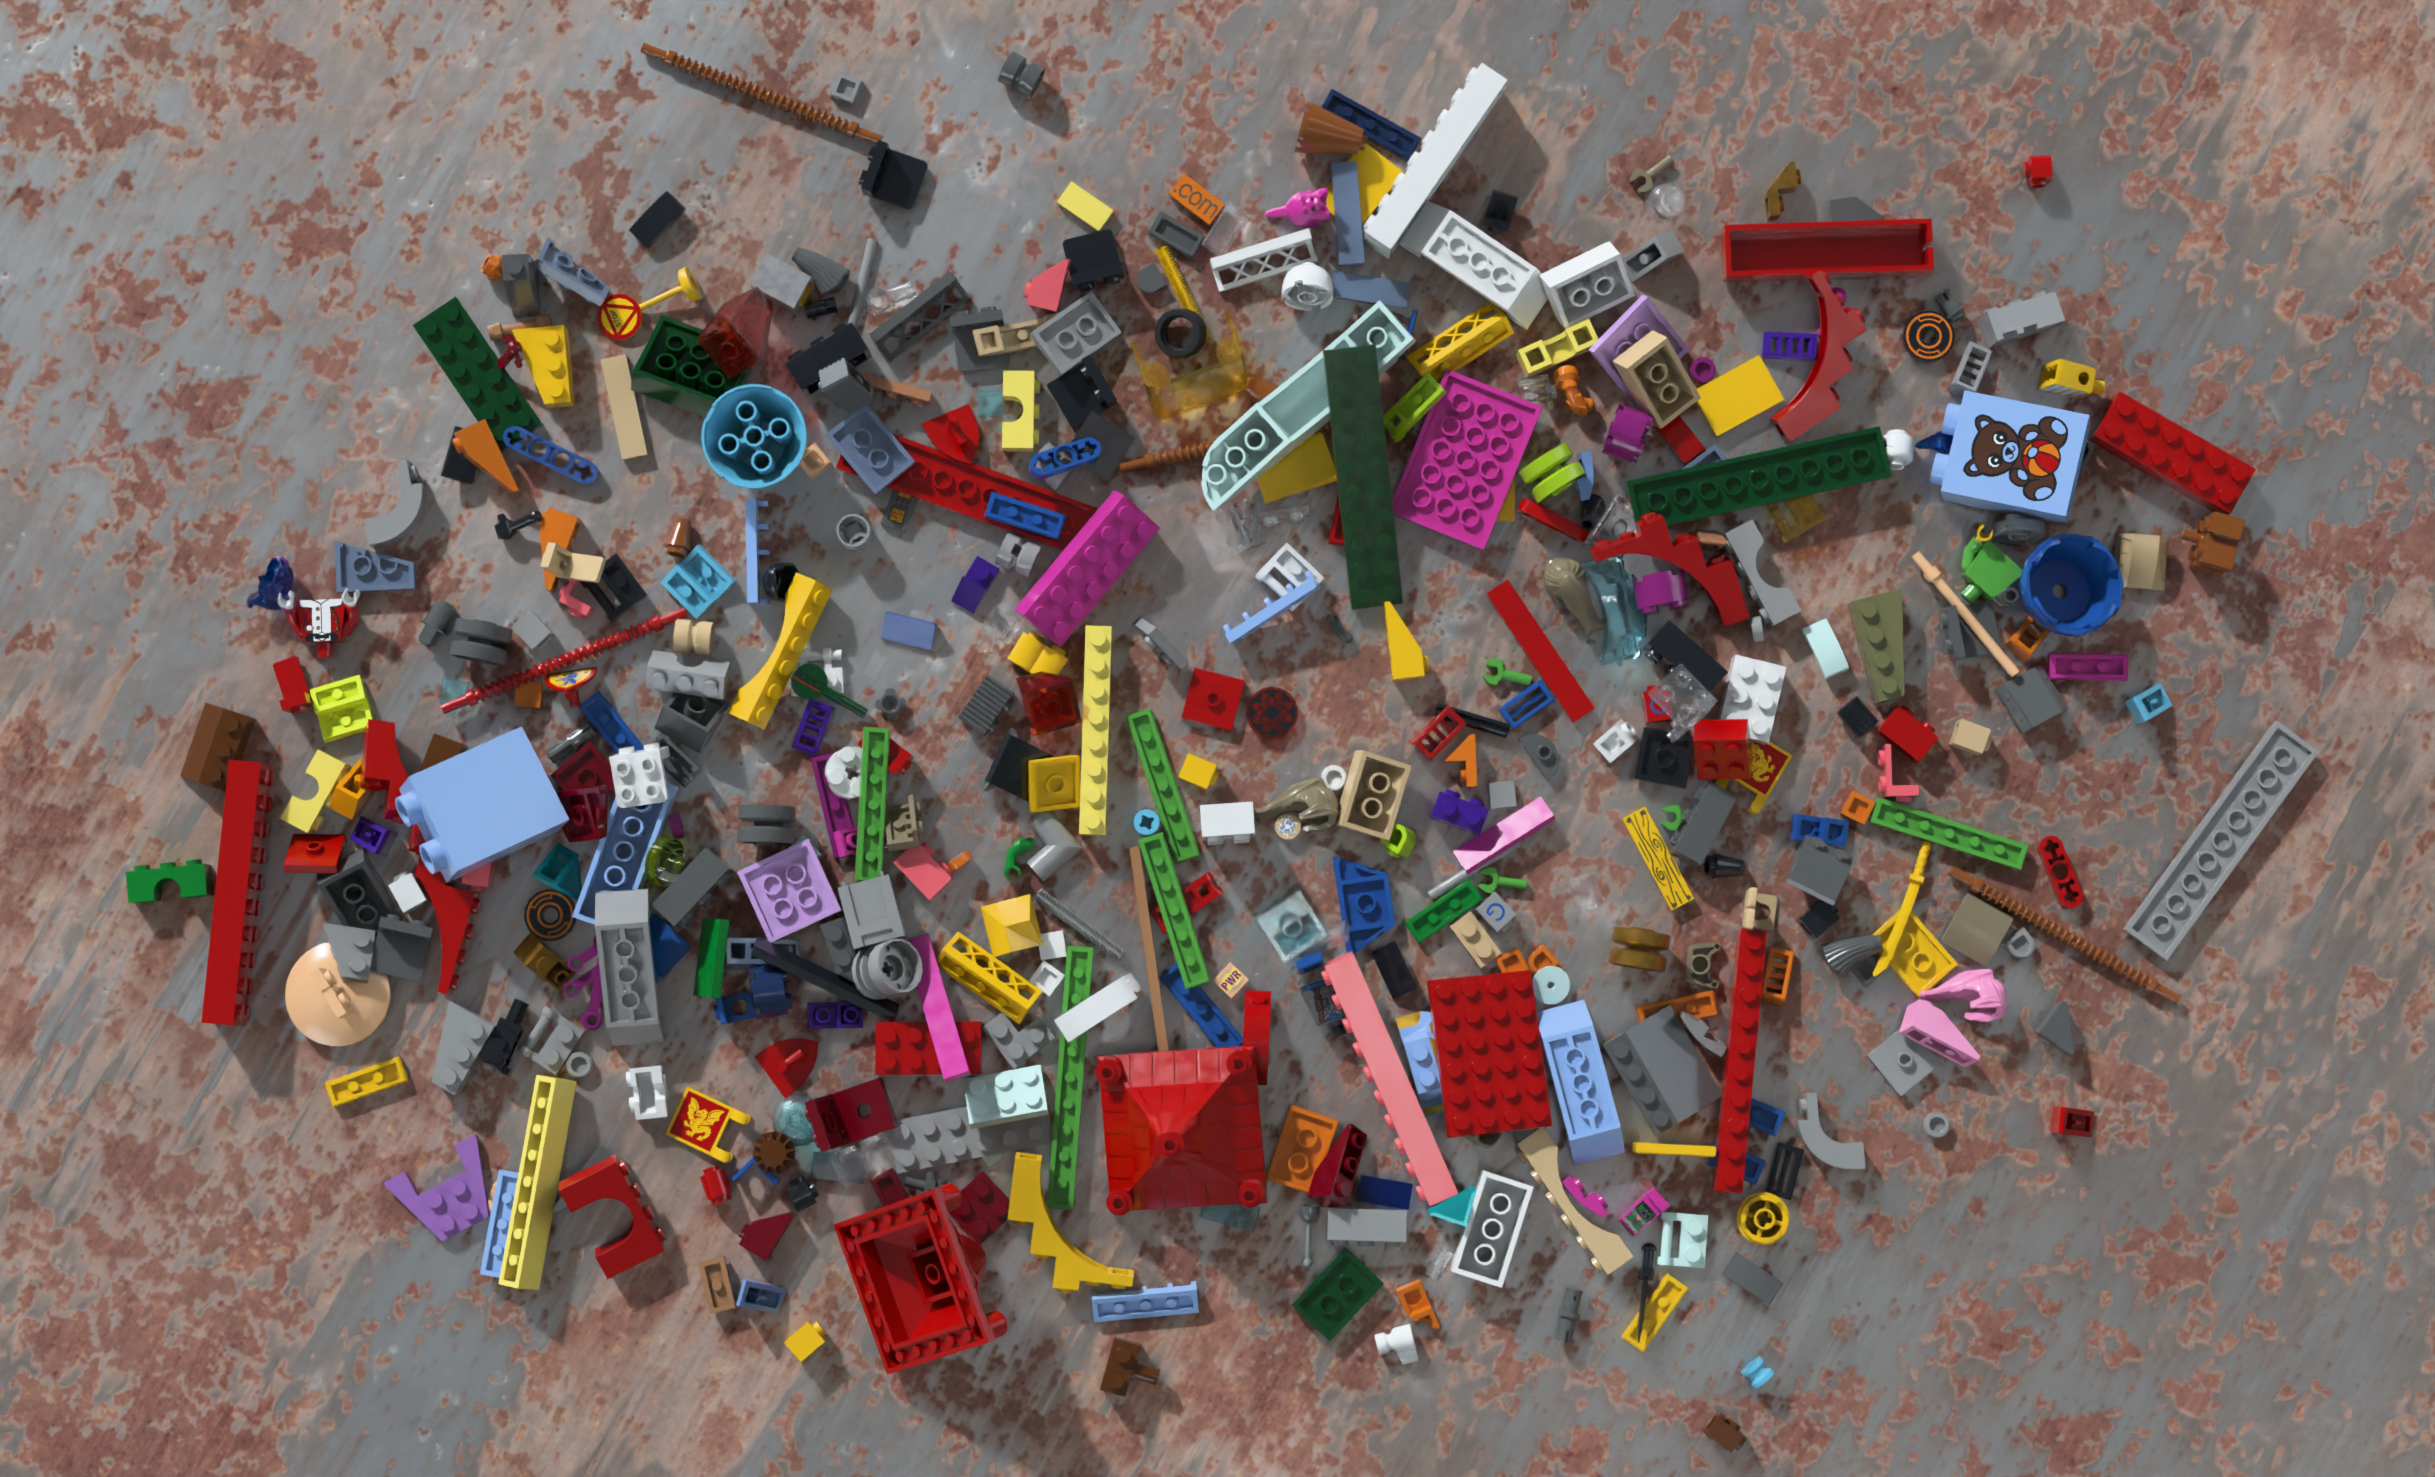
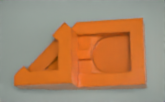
M1420 1279L1396 1288L1406 1315L1410 1316L1412 1320L1423 1322L1432 1326V1328H1440Z

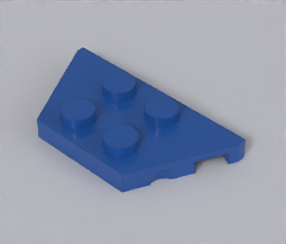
M1336 856L1332 857L1346 953L1352 951L1355 954L1395 926L1388 873Z

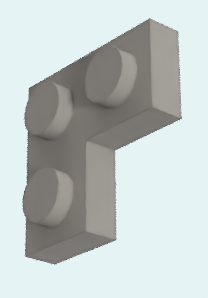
M1000 1013L982 1027L1013 1069L1017 1068L1055 1038L1040 1016L1020 1032H1018L1004 1013Z

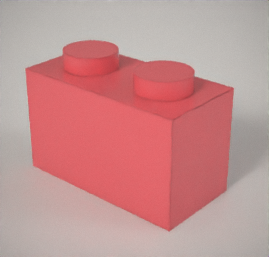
M923 842L919 848L905 850L893 863L928 900L932 901L953 881V878L950 876L953 871L943 861L938 864L932 857L935 852Z

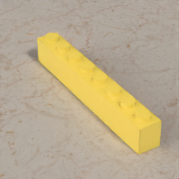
M1086 625L1080 836H1106L1112 626Z
M536 1075L499 1278L500 1285L517 1289H540L553 1216L552 1209L556 1200L577 1081Z

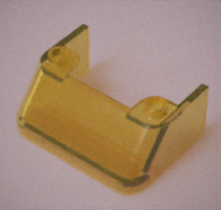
M1230 311L1224 312V321L1230 338L1222 340L1216 349L1219 363L1170 379L1167 369L1162 364L1151 363L1144 366L1136 342L1131 343V351L1151 411L1155 417L1162 420L1169 419L1244 394L1250 383V377Z

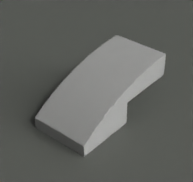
M1681 1010L1679 1015L1692 1035L1706 1048L1722 1057L1727 1047L1721 1040L1706 1033L1709 1027L1705 1021Z

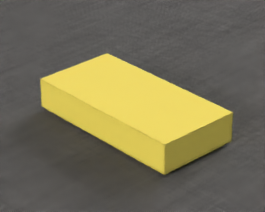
M1072 181L1057 201L1059 206L1097 232L1102 230L1114 213L1113 209Z

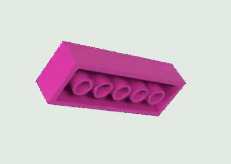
M1114 490L1014 610L1049 641L1061 647L1157 533L1160 527L1125 495Z

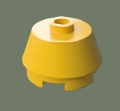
M1767 1192L1752 1194L1739 1207L1737 1213L1739 1230L1752 1243L1758 1245L1773 1244L1785 1235L1789 1227L1790 1216L1788 1208L1774 1194Z

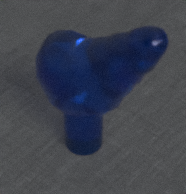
M1938 431L1917 442L1915 447L1947 454L1951 449L1953 435L1943 434L1942 431Z

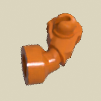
M1572 365L1559 367L1553 373L1556 388L1566 392L1567 400L1565 402L1568 408L1578 416L1585 417L1587 411H1593L1595 406L1594 400L1591 397H1583L1581 391L1577 389L1580 383V376L1576 367Z

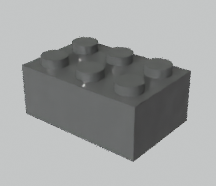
M705 847L654 901L652 906L674 927H688L698 917L695 913L700 907L706 908L715 899L713 895L718 888L724 889L733 880L734 877L731 874L735 870L712 849Z

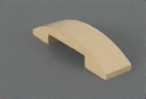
M1058 313L1001 327L996 325L973 330L972 333L979 356L998 355L1037 347L1029 334Z

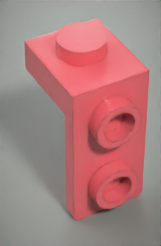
M570 580L569 583L565 582L559 592L561 596L559 601L569 607L568 613L579 619L583 615L590 619L595 610L573 597L580 585V581Z
M1891 744L1882 745V750H1878L1877 755L1878 765L1882 766V776H1879L1878 780L1879 792H1883V798L1896 797V802H1912V797L1919 796V785H1892Z

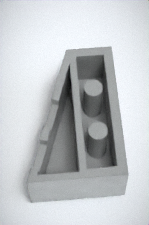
M2046 290L2031 295V299L2022 301L2021 298L2007 303V306L1993 307L1983 311V316L1977 322L1986 347L1991 349L2061 325L2065 318L2056 293L2051 292L2047 294Z
M449 1000L432 1083L453 1095H460L477 1067L482 1053L496 1028V1024L462 1004Z

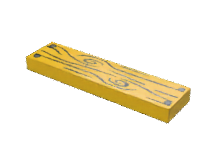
M1646 807L1622 818L1627 831L1670 911L1693 900L1694 897Z

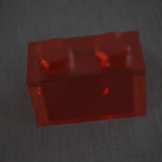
M1042 671L1016 678L1026 721L1032 737L1082 723L1072 678Z

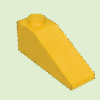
M1385 602L1384 612L1392 681L1424 678V672L1429 671L1427 656H1422V649L1391 602Z

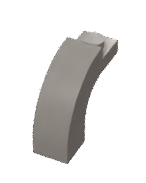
M407 459L396 461L401 485V496L396 507L386 515L364 519L368 545L373 548L391 545L402 540L414 530L423 516L427 501V489L422 483L415 484V481H418L417 468L415 465L412 466V463Z
M1802 1093L1803 1099H1799V1110L1801 1115L1804 1114L1805 1119L1794 1120L1799 1139L1807 1151L1817 1160L1832 1167L1865 1169L1863 1142L1839 1143L1830 1139L1822 1130L1819 1122L1817 1093Z

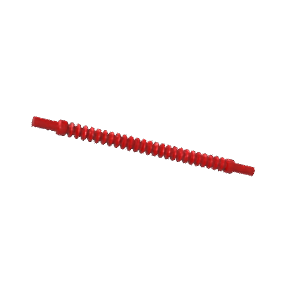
M683 607L661 617L655 615L650 618L651 621L644 620V624L638 622L636 627L631 625L629 630L623 628V632L616 631V635L609 634V638L603 636L601 641L596 639L594 644L589 642L586 647L581 645V649L575 647L574 652L568 650V654L564 655L561 653L559 658L554 656L553 660L547 659L546 663L540 661L539 666L533 664L532 669L526 667V671L522 672V670H519V674L512 673L511 677L506 675L504 680L498 678L497 683L491 681V685L484 684V688L478 686L476 691L470 689L465 692V695L441 704L442 711L446 714L466 705L472 707L477 705L479 700L484 702L486 697L491 699L493 694L499 696V692L506 693V689L512 691L513 686L519 688L521 683L526 685L528 680L533 682L536 677L541 679V675L547 677L548 672L554 674V670L558 669L561 671L563 666L568 668L569 664L575 665L576 661L582 663L583 658L589 660L590 655L596 657V653L600 652V654H603V650L609 652L611 647L616 649L618 644L624 646L625 641L631 643V639L638 640V636L644 638L646 633L651 635L654 630L656 632L662 631L664 626L676 622L677 619L688 617L686 610Z

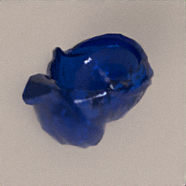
M276 556L269 562L266 573L258 576L260 580L258 592L248 597V608H252L255 605L267 610H281L283 608L278 604L279 593L282 594L284 600H290L288 593L292 591L294 574L288 560L283 556Z

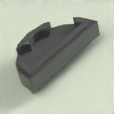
M1528 734L1519 738L1518 740L1548 782L1556 774L1559 766V753L1555 745L1548 738L1539 734Z

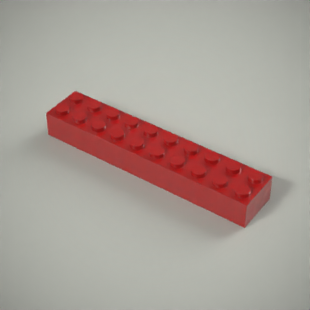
M229 760L201 1023L245 1026L246 1021H249L251 1015L248 996L252 994L254 987L253 979H250L251 968L254 969L256 965V953H253L254 942H257L259 938V928L256 927V920L262 910V902L258 900L259 891L263 890L264 875H261L262 864H265L267 860V849H264L265 838H268L270 833V824L267 823V814L271 812L273 804L272 797H269L270 786H274L275 771H272V766L261 762Z

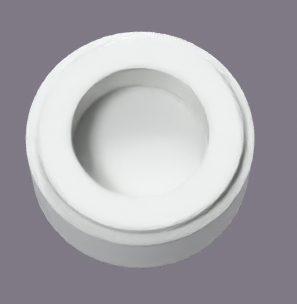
M1331 765L1323 770L1321 778L1324 780L1325 788H1330L1333 792H1336L1345 786L1347 775L1340 766Z

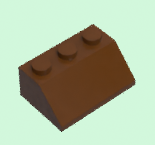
M205 702L180 777L226 792L229 760L242 761L256 719Z

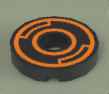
M1931 310L1919 312L1912 316L1904 326L1902 333L1903 346L1915 360L1924 363L1937 362L1945 357L1952 349L1955 339L1954 328L1949 319L1941 313ZM1923 331H1932L1935 335V341L1929 344L1925 343L1921 336Z
M546 889L537 892L529 899L525 907L524 920L527 929L537 938L544 941H557L565 938L572 932L576 923V918L572 917L576 907L574 901L568 895L558 890ZM548 908H554L558 913L557 919L552 923H548L544 919V912Z

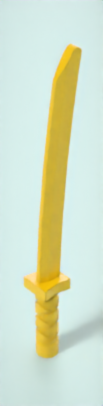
M1922 841L1914 872L1913 874L1910 873V884L1887 944L1873 971V977L1878 976L1887 969L1902 936L1920 885L1924 883L1923 872L1925 871L1927 858L1930 854L1929 851L1932 847L1930 842Z

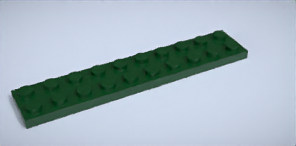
M1376 345L1322 350L1350 607L1352 610L1384 606V603L1388 601L1392 605L1402 604L1403 596Z
M1880 426L1630 480L1626 481L1625 484L1634 523L1640 521L1642 515L1655 512L1656 515L1660 514L1664 517L1667 526L1887 479L1892 476Z

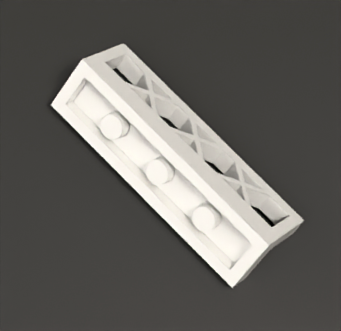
M1309 228L1211 258L1210 265L1219 293L1288 272L1293 267L1306 262H1318L1311 242L1312 237ZM1307 245L1310 258L1300 261L1292 256L1296 247ZM1291 249L1289 254L1283 252ZM1278 253L1286 257L1283 266L1275 268L1267 264L1271 255ZM1266 257L1264 262L1259 260L1261 258ZM1289 260L1295 262L1292 264H1288ZM1251 261L1262 265L1259 273L1253 276L1243 272L1245 265ZM1242 265L1240 270L1235 268V266ZM1265 267L1269 269V271L1263 272ZM1230 269L1237 273L1233 282L1222 284L1219 271ZM1240 275L1246 277L1244 279L1238 280Z

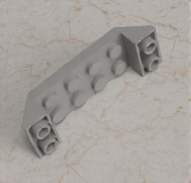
M649 889L599 892L595 894V932L605 1023L612 1046L665 1042L662 1015L659 1016L649 918L651 916Z

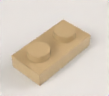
M1471 911L1449 926L1480 969L1501 954L1499 948Z

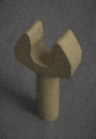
M1668 155L1649 170H1642L1638 167L1631 174L1629 183H1633L1638 178L1644 179L1645 185L1637 190V194H1646L1654 187L1652 184L1653 179L1675 163Z

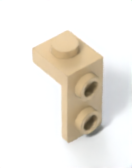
M548 542L540 567L558 578L599 583L606 559L598 556L571 553L557 543Z

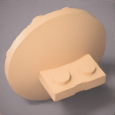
M328 942L307 951L291 969L285 988L286 1007L294 1025L309 1039L327 1046H348L368 1038L383 1023L391 1003V983L388 975L372 972L371 970L368 983L342 980Z

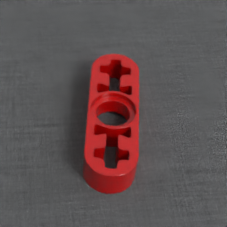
M1525 498L1522 499L1517 509L1524 516L1582 544L1585 543L1590 531L1583 530L1579 524Z
M2056 836L2042 838L2038 843L2037 850L2059 904L2064 908L2079 906L2083 900V893L2062 841ZM2048 840L2050 844H2056L2057 848L2053 850L2055 857L2061 855L2062 860L2049 864L2048 860L2053 859L2051 852H2045L2044 850ZM2058 864L2063 865L2067 869V875L2062 880L2057 879L2053 874V869ZM2071 880L2072 884L2067 885L2070 892L2076 893V897L2073 898L2074 903L2071 904L2070 900H2064L2067 891L2065 887L2059 889L2058 884Z

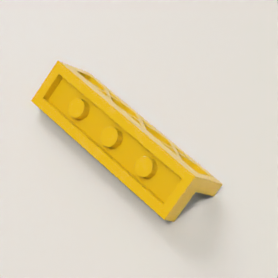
M1489 301L1406 357L1408 362L1419 373L1421 379L1427 373H1430L1439 383L1446 369L1456 372L1512 335L1514 331L1507 316L1497 305ZM1493 311L1495 313L1489 319H1483V316ZM1473 327L1468 333H1461L1465 328ZM1451 341L1450 345L1445 348H1439L1442 343ZM1425 355H1430L1429 358L1421 364L1417 362V360Z
M957 932L937 958V963L941 970L1018 1024L1024 1020L1031 1006L1043 992L960 932ZM958 942L967 949V953H960L953 946ZM976 959H982L987 962L989 968L980 967L976 963ZM997 974L1007 976L1010 983L1000 981ZM1018 989H1025L1033 996L1027 1000L1019 994Z

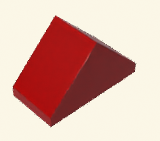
M2053 1106L2050 1132L2091 1138L2094 1111Z

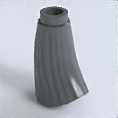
M798 247L793 254L792 261L812 277L821 296L830 295L842 290L850 276L849 269L816 252Z
M1880 935L1856 936L1822 944L1827 966H1830L1843 977H1846L1855 964L1883 950Z

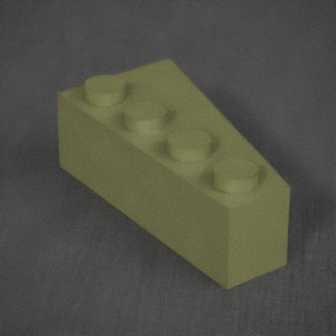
M1902 588L1850 602L1847 604L1874 705L1905 696Z

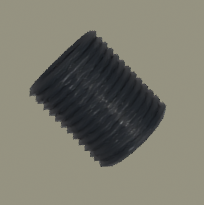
M1858 696L1854 697L1836 713L1845 722L1844 724L1850 728L1851 732L1855 734L1857 739L1866 734L1879 722Z

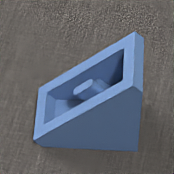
M746 1278L743 1280L736 1305L779 1314L786 1289L752 1278Z

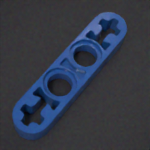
M511 426L503 434V441L510 449L580 483L589 484L598 476V468L592 461L520 426ZM518 430L520 438L527 440L528 435L533 438L528 443L527 450L524 451L521 448L525 444L516 442L514 445L511 444V438L508 437V434L515 433ZM538 441L546 446V453L540 457L535 456L531 450L532 445ZM559 453H565L569 456L570 464L568 467L560 468L556 465L555 458ZM575 458L580 460L577 464L582 468H585L587 465L591 466L592 477L588 476L586 479L581 478L582 473L576 469L574 470V475L569 473V470L574 466Z

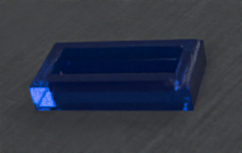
M1361 1175L1357 1201L1409 1210L1413 1184Z

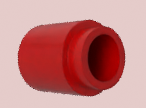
M718 1165L704 1169V1175L700 1176L706 1198L710 1200L711 1205L713 1206L732 1199L730 1194L732 1189L725 1168L719 1170Z

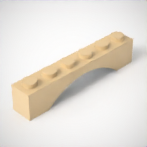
M1539 1128L1515 1143L1518 1147L1515 1151L1523 1164L1528 1161L1533 1168V1171L1530 1172L1531 1176L1538 1185L1544 1184L1548 1190L1545 1196L1553 1207L1557 1205L1564 1213L1560 1216L1568 1229L1573 1227L1579 1236L1575 1238L1584 1251L1589 1249L1593 1255L1590 1261L1599 1273L1604 1271L1605 1274L1609 1275L1634 1257L1619 1235L1593 1225L1571 1204L1564 1192L1559 1177L1557 1163L1558 1147L1545 1128Z

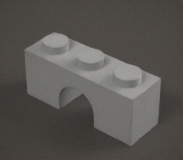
M653 650L646 670L647 689L723 700L729 685V661L704 658L701 665L687 667L678 663L679 654Z

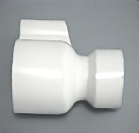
M1410 1324L1394 1327L1390 1334H1385L1384 1332L1375 1334L1379 1355L1395 1350L1402 1364L1419 1361Z

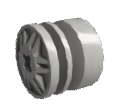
M890 939L880 944L868 946L857 953L852 965L853 981L857 989L871 1000H883L913 990L920 982L923 972L922 960L917 949L904 939Z

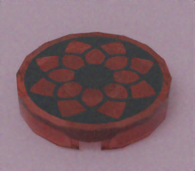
M1267 687L1260 689L1248 702L1246 711L1248 724L1255 733L1263 738L1276 739L1283 737L1292 730L1297 722L1298 709L1296 701L1290 693L1282 688Z

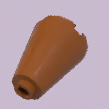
M1307 101L1306 107L1310 108V112H1304L1297 141L1302 142L1301 147L1296 146L1294 152L1358 154L1359 150L1364 151L1368 135L1363 134V128L1313 102Z

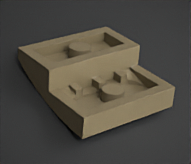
M1967 893L1954 913V918L1941 937V942L1987 967L2006 935L2013 917Z

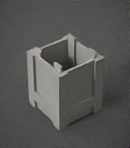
M880 871V877L848 885V882L842 881L843 886L838 888L853 949L861 950L890 939L908 937L893 876L886 875V872Z

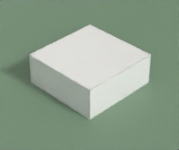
M1063 930L1041 934L1043 945L1039 946L1041 961L1067 956Z
M1043 960L1029 982L1050 997L1065 975Z

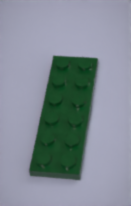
M456 296L413 324V327L477 421L486 420L501 453L509 448L503 441V434L507 428L520 426L533 432L543 425L505 368L503 370L499 369L496 363L498 357ZM518 430L515 433L508 434V437L511 438L510 443L513 445L522 439L519 437L520 432Z

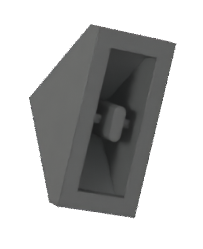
M2067 1001L2056 1002L2035 1033L2063 1054H2075Z

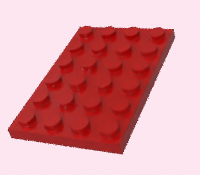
M1531 970L1427 981L1447 1138L1552 1127Z

